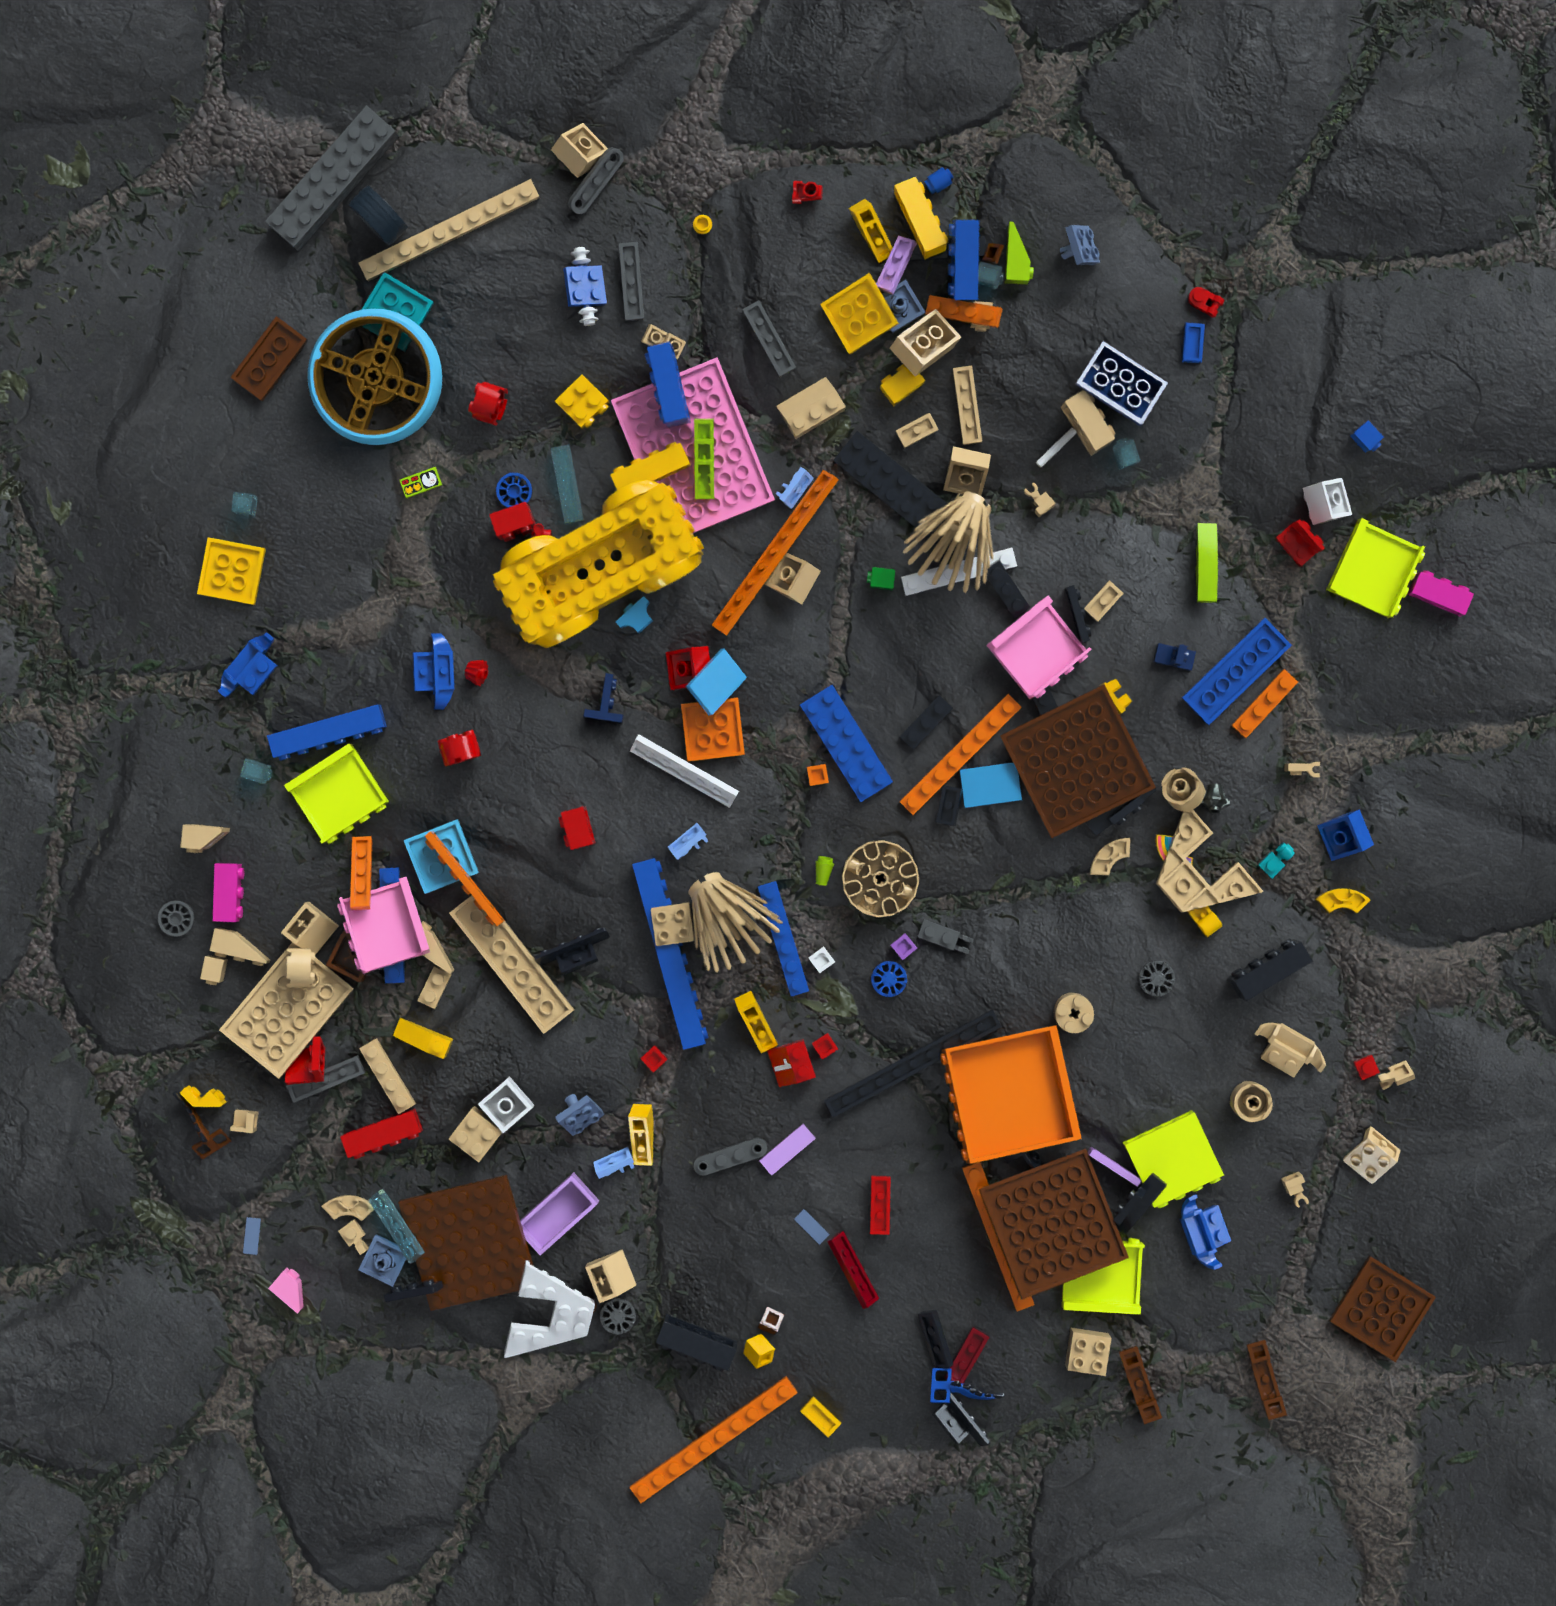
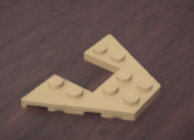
M1194 810L1182 812L1156 882L1159 888L1181 913L1262 893L1263 890L1239 862L1235 863L1210 886L1186 859L1187 856L1213 834Z

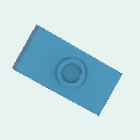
M643 596L634 605L632 603L623 610L625 613L616 623L621 629L630 626L640 633L653 621L647 614V607L650 602Z

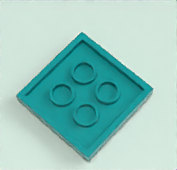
M384 272L361 310H390L406 316L421 326L434 302ZM383 324L362 325V327L379 336ZM402 332L397 348L405 352L412 339ZM389 335L384 340L391 344L393 339Z

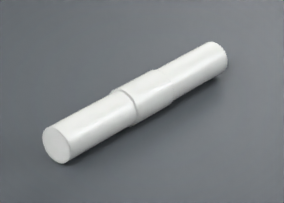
M1073 428L1068 430L1036 464L1041 468L1077 432Z

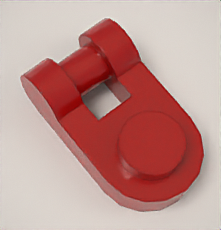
M1202 287L1192 289L1188 295V301L1193 307L1214 318L1218 314L1219 306H1222L1225 301L1222 297ZM1207 300L1213 302L1211 307L1205 305Z

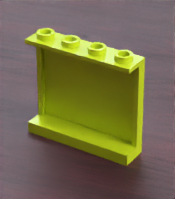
M1361 518L1357 520L1326 590L1382 616L1391 618L1394 615L1396 616L1401 608L1399 603L1409 591L1407 585L1410 580L1414 579L1417 570H1415L1417 563H1421L1425 553L1423 550L1425 546L1419 547L1368 524L1369 521Z
M347 744L284 785L287 791L292 793L321 838L320 842H327L328 845L338 839L337 835L344 832L346 834L353 830V825L357 822L362 824L370 819L369 815L374 811L379 813L386 808L385 804L389 802L352 744Z
M1192 1110L1122 1142L1142 1184L1151 1173L1156 1174L1167 1184L1166 1188L1151 1204L1154 1208L1165 1207L1169 1204L1168 1201L1182 1199L1186 1196L1185 1193L1199 1191L1203 1188L1202 1185L1209 1182L1210 1184L1216 1183L1221 1180L1220 1177L1224 1176L1199 1120Z
M1128 1238V1241H1123L1129 1256L1128 1259L1063 1283V1310L1141 1314L1139 1301L1142 1250L1145 1245L1140 1242V1239Z

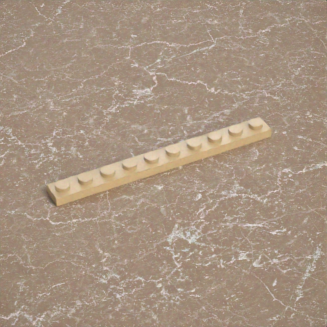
M527 180L359 262V265L367 281H370L384 272L387 273L540 197L532 180Z

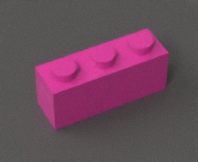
M1426 570L1416 573L1407 594L1458 616L1466 615L1474 596L1473 593L1469 592V588L1462 585L1454 586L1451 584L1452 581L1445 578H1435L1433 573Z
M214 864L213 921L238 922L243 917V907L240 906V901L244 896V888L241 887V879H244L242 864Z

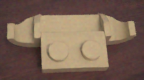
M1264 1023L1255 1032V1035H1262L1269 1042L1261 1054V1059L1292 1077H1295L1304 1063L1307 1065L1311 1063L1319 1072H1322L1326 1066L1324 1057L1320 1049L1315 1045V1042L1283 1023Z

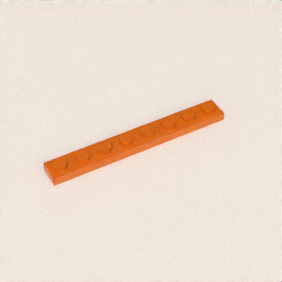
M1007 694L899 802L914 815L1022 707Z
M981 1162L962 1167L1016 1311L1018 1312L1035 1305L1032 1296L1021 1300L982 1200L979 1189L988 1186L989 1183Z

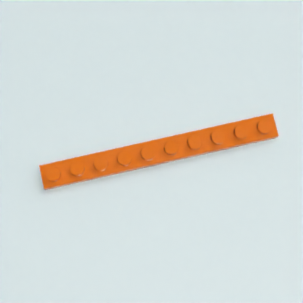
M825 470L820 473L712 624L714 628L726 636L839 479Z
M785 1376L630 1486V1489L640 1503L644 1502L796 1395L797 1390L787 1376Z

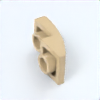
M652 324L648 325L641 342L648 346L670 342L674 348L676 359L679 358L686 344L682 339L671 333H666Z

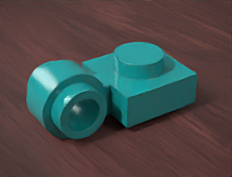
M1283 842L1276 849L1277 855L1270 852L1258 864L1271 879L1285 866L1281 860L1285 859L1288 861L1295 854L1293 848L1288 843L1285 844Z

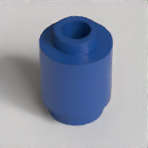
M942 167L929 175L924 184L931 195L935 192L937 194L952 184L951 180L954 177L948 168L945 170Z

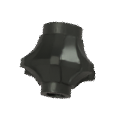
M1209 784L1201 804H1203L1204 808H1208L1209 813L1217 814L1220 813V809L1229 806L1230 801L1225 797L1222 785Z

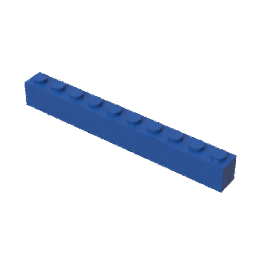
M656 858L632 864L683 1050L706 1044V1039L709 1037L706 1027L702 1028L700 1020H704L702 1011L696 1007L695 1002L698 1001L696 990L692 991L690 983H693L691 972L686 970L685 965L688 964L685 953L682 954L680 949L683 943L656 946L651 908L672 905L671 899L666 898L665 891L668 890L665 879L661 880L660 872H663L660 861L656 862Z

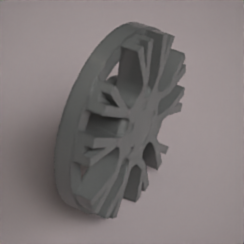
M170 901L163 905L158 913V924L161 930L170 936L186 934L191 930L195 921L193 909L182 901ZM172 904L174 908L173 912H171L167 908V906ZM177 904H180L179 911H176ZM183 907L188 909L186 913H182ZM163 911H166L167 913H170V914L167 916V915L163 914ZM190 914L191 917L185 918L184 915ZM161 918H168V923L162 924ZM185 920L190 921L188 927L184 924ZM171 924L172 926L166 930L165 928ZM179 925H182L185 931H182ZM174 926L178 928V933H172Z
M1151 961L1141 969L1139 984L1145 993L1160 997L1172 990L1175 984V974L1167 963ZM1156 964H1162L1160 971H1157ZM1152 965L1155 971L1152 972L1149 966ZM1167 967L1168 970L1163 974L1162 971ZM1145 969L1150 972L1148 977L1143 976ZM1171 973L1172 979L1167 980L1165 976ZM1149 979V982L1143 983L1142 980ZM1167 981L1171 984L1170 986H1167L1164 984V982ZM1148 984H1152L1150 991L1145 988ZM1163 985L1167 990L1161 993L1160 986ZM1155 986H1157V993H1154Z
M613 1298L607 1301L601 1309V1324L605 1330L612 1334L626 1333L635 1323V1309L629 1301L623 1298ZM613 1302H619V1308H615ZM623 1303L626 1304L624 1310L621 1309V1306L623 1305ZM608 1305L613 1309L612 1312L607 1308ZM630 1308L632 1314H625V1310ZM603 1312H608L610 1316L603 1317ZM625 1317L633 1318V1319H632V1321H630V1320H626ZM608 1319L611 1320V1322H608L607 1324H605L604 1322ZM623 1322L629 1324L626 1329L622 1325ZM610 1324H615L614 1330L609 1328ZM619 1324L621 1327L620 1331H618L617 1325Z

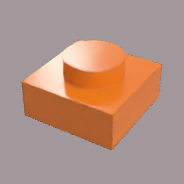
M826 764L807 767L810 786L829 783Z

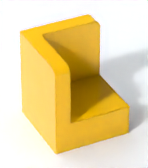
M762 1334L746 1340L744 1355L757 1369L772 1362L775 1348Z

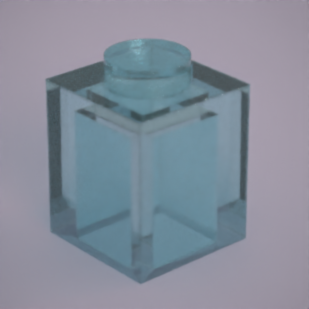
M980 262L978 266V285L997 289L999 284H1003L1005 273H1001L1003 267Z
M1123 438L1116 441L1117 445L1113 447L1119 469L1132 466L1141 461L1133 439Z
M233 492L232 512L255 516L257 496Z
M245 758L240 777L266 784V781H269L272 775L271 765Z

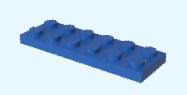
M1263 618L1181 698L1207 725H1210L1292 645L1266 618Z
M833 685L800 704L860 802L893 782Z

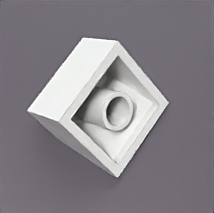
M1342 478L1323 481L1303 488L1304 499L1307 502L1309 517L1313 525L1352 515Z

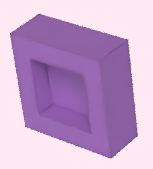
M906 933L891 944L902 960L917 949Z

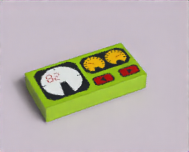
M436 467L400 479L406 498L443 486Z

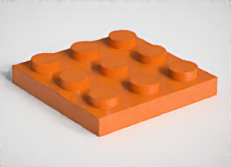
M738 698L727 699L710 716L698 702L681 704L687 761L745 755Z

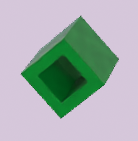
M872 567V572L868 571L867 583H870V588L893 590L894 569Z

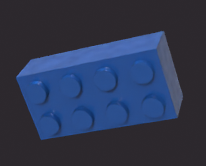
M952 220V224L948 226V235L952 236V244H948V255L951 256V263H948V275L951 276V283H948V295L954 300H978L979 220Z
M666 342L647 347L648 353H645V357L649 367H652V372L649 373L652 384L657 388L654 391L656 402H658V405H661V410H658L660 420L668 428L691 423L672 344Z

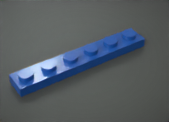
M399 867L379 869L380 888L400 882ZM404 961L384 967L385 983L405 982Z
M774 881L758 886L760 896L767 902L763 906L780 918L778 919L783 922L779 924L767 916L768 921L780 930L779 933H776L771 929L790 995L795 996L808 992L809 988L777 882Z

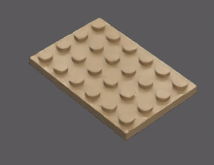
M292 942L288 948L300 947ZM287 949L219 1029V1031L278 1079L282 1077L313 1037L316 1036L354 990L352 986L316 957L315 964H311V972H314V984L310 983V987H286V984L291 981V979H287V956L291 957V952H287Z

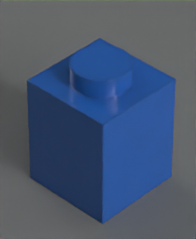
M1369 420L1350 436L1365 453L1370 450L1374 452L1381 445L1380 441L1384 438Z

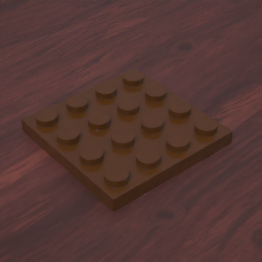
M1369 1255L1329 1321L1396 1362L1436 1297Z

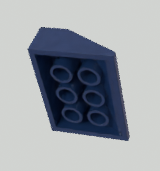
M1103 341L1075 385L1141 427L1168 382Z

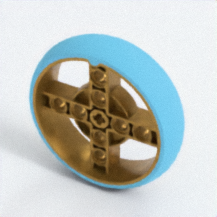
M363 309L337 319L321 334L314 345L309 359L308 387L315 408L334 431L358 443L384 445L400 441L412 435L430 418L441 394L442 368L433 342L414 321L390 310ZM366 324H383L375 347L359 352L353 359L330 351L334 344L348 331ZM402 332L416 343L423 355L427 370L426 387L404 379L402 366L394 356ZM390 335L393 339L392 343L386 346L384 339ZM380 354H385V362L379 364L377 360L378 356ZM338 358L343 360V365L340 368L335 366V361ZM356 365L361 367V372L358 375L353 373V368ZM324 367L346 375L349 390L356 398L348 422L336 413L328 400L324 387ZM372 373H376L379 379L373 382V378H371ZM392 379L397 380V386L394 389L389 387V382ZM409 386L415 387V393L412 396L407 394ZM367 390H371L373 393L370 400H366L364 397ZM397 395L420 403L415 412L401 424L385 430H367L375 407L391 402ZM361 408H364L366 410V416L360 419L358 417V411Z

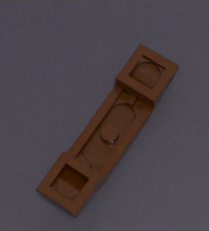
M1265 1339L1246 1344L1255 1382L1268 1420L1286 1416V1409L1278 1389Z
M1134 1346L1120 1351L1119 1355L1143 1423L1147 1424L1161 1419L1162 1416L1151 1389L1138 1347Z

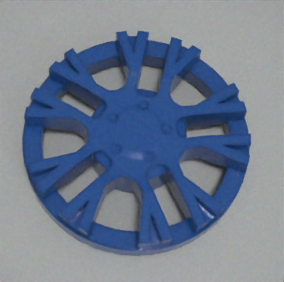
M508 473L499 480L496 494L499 501L509 508L513 506L509 505L511 499H515V505L519 504L517 498H520L522 503H528L532 496V486L524 475ZM511 476L512 483L508 484L505 479ZM516 476H518V482H517V483H515V477H516ZM522 479L527 482L524 486H520ZM501 483L508 485L507 489L502 487ZM522 488H529V491H522ZM499 490H506L507 493L500 496ZM524 493H525V494H528V497H527L526 500H524V499L521 497V495L524 494ZM509 496L510 498L504 502L503 500Z
M882 962L872 972V986L880 995L894 997L900 994L906 987L907 974L904 968L896 962ZM888 964L889 970L887 972L883 971V965ZM892 965H895L894 971L891 972ZM900 968L903 974L895 975V972ZM878 969L884 973L882 976L876 972ZM874 976H880L881 981L874 982ZM897 978H904V981H897ZM883 983L884 985L879 989L876 987L879 984ZM896 983L902 984L900 990L895 987ZM884 987L889 988L888 994L882 992ZM890 987H894L895 993L891 992Z

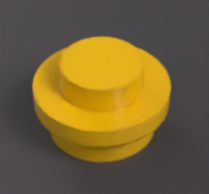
M699 215L693 221V228L698 234H707L712 229V221L706 215Z

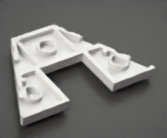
M526 1261L519 1288V1297L553 1300L555 1305L549 1327L511 1323L504 1358L587 1336L595 1307L593 1299L583 1296L576 1289H570L565 1286L563 1281L554 1276H549L546 1271H540L530 1265L529 1261Z

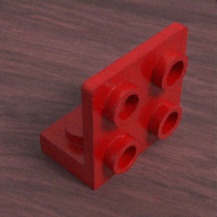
M1300 519L1290 524L1275 538L1299 567L1304 565L1316 553L1325 549L1322 539L1318 535L1314 536L1310 531L1311 527L1309 524Z
M313 1037V1044L309 1048H305L285 1072L286 1085L324 1081L325 1046L321 1037Z

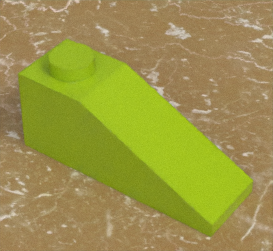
M1009 222L1005 283L1028 285L1029 279H1033L1034 268L1030 267L1031 261L1014 222Z

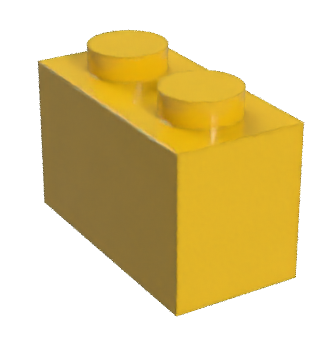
M904 364L896 369L898 372L895 375L891 376L889 374L881 381L883 384L880 385V389L893 406L925 383V379L921 374L915 377Z

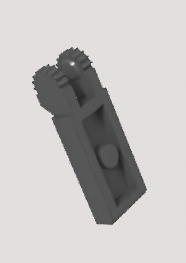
M926 919L923 920L917 936L918 938L969 954L970 950L956 945L958 938L968 943H973L974 940L971 937L960 934L956 930Z

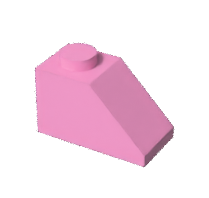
M286 1268L268 1289L298 1314L304 1307L302 1280L295 1270Z

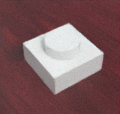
M824 946L808 957L819 973L835 963Z

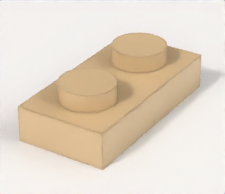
M928 413L895 432L903 447L906 448L939 429L931 414Z
M1109 580L1085 606L1084 610L1098 622L1124 593Z
M434 966L417 1001L436 1009L452 974Z

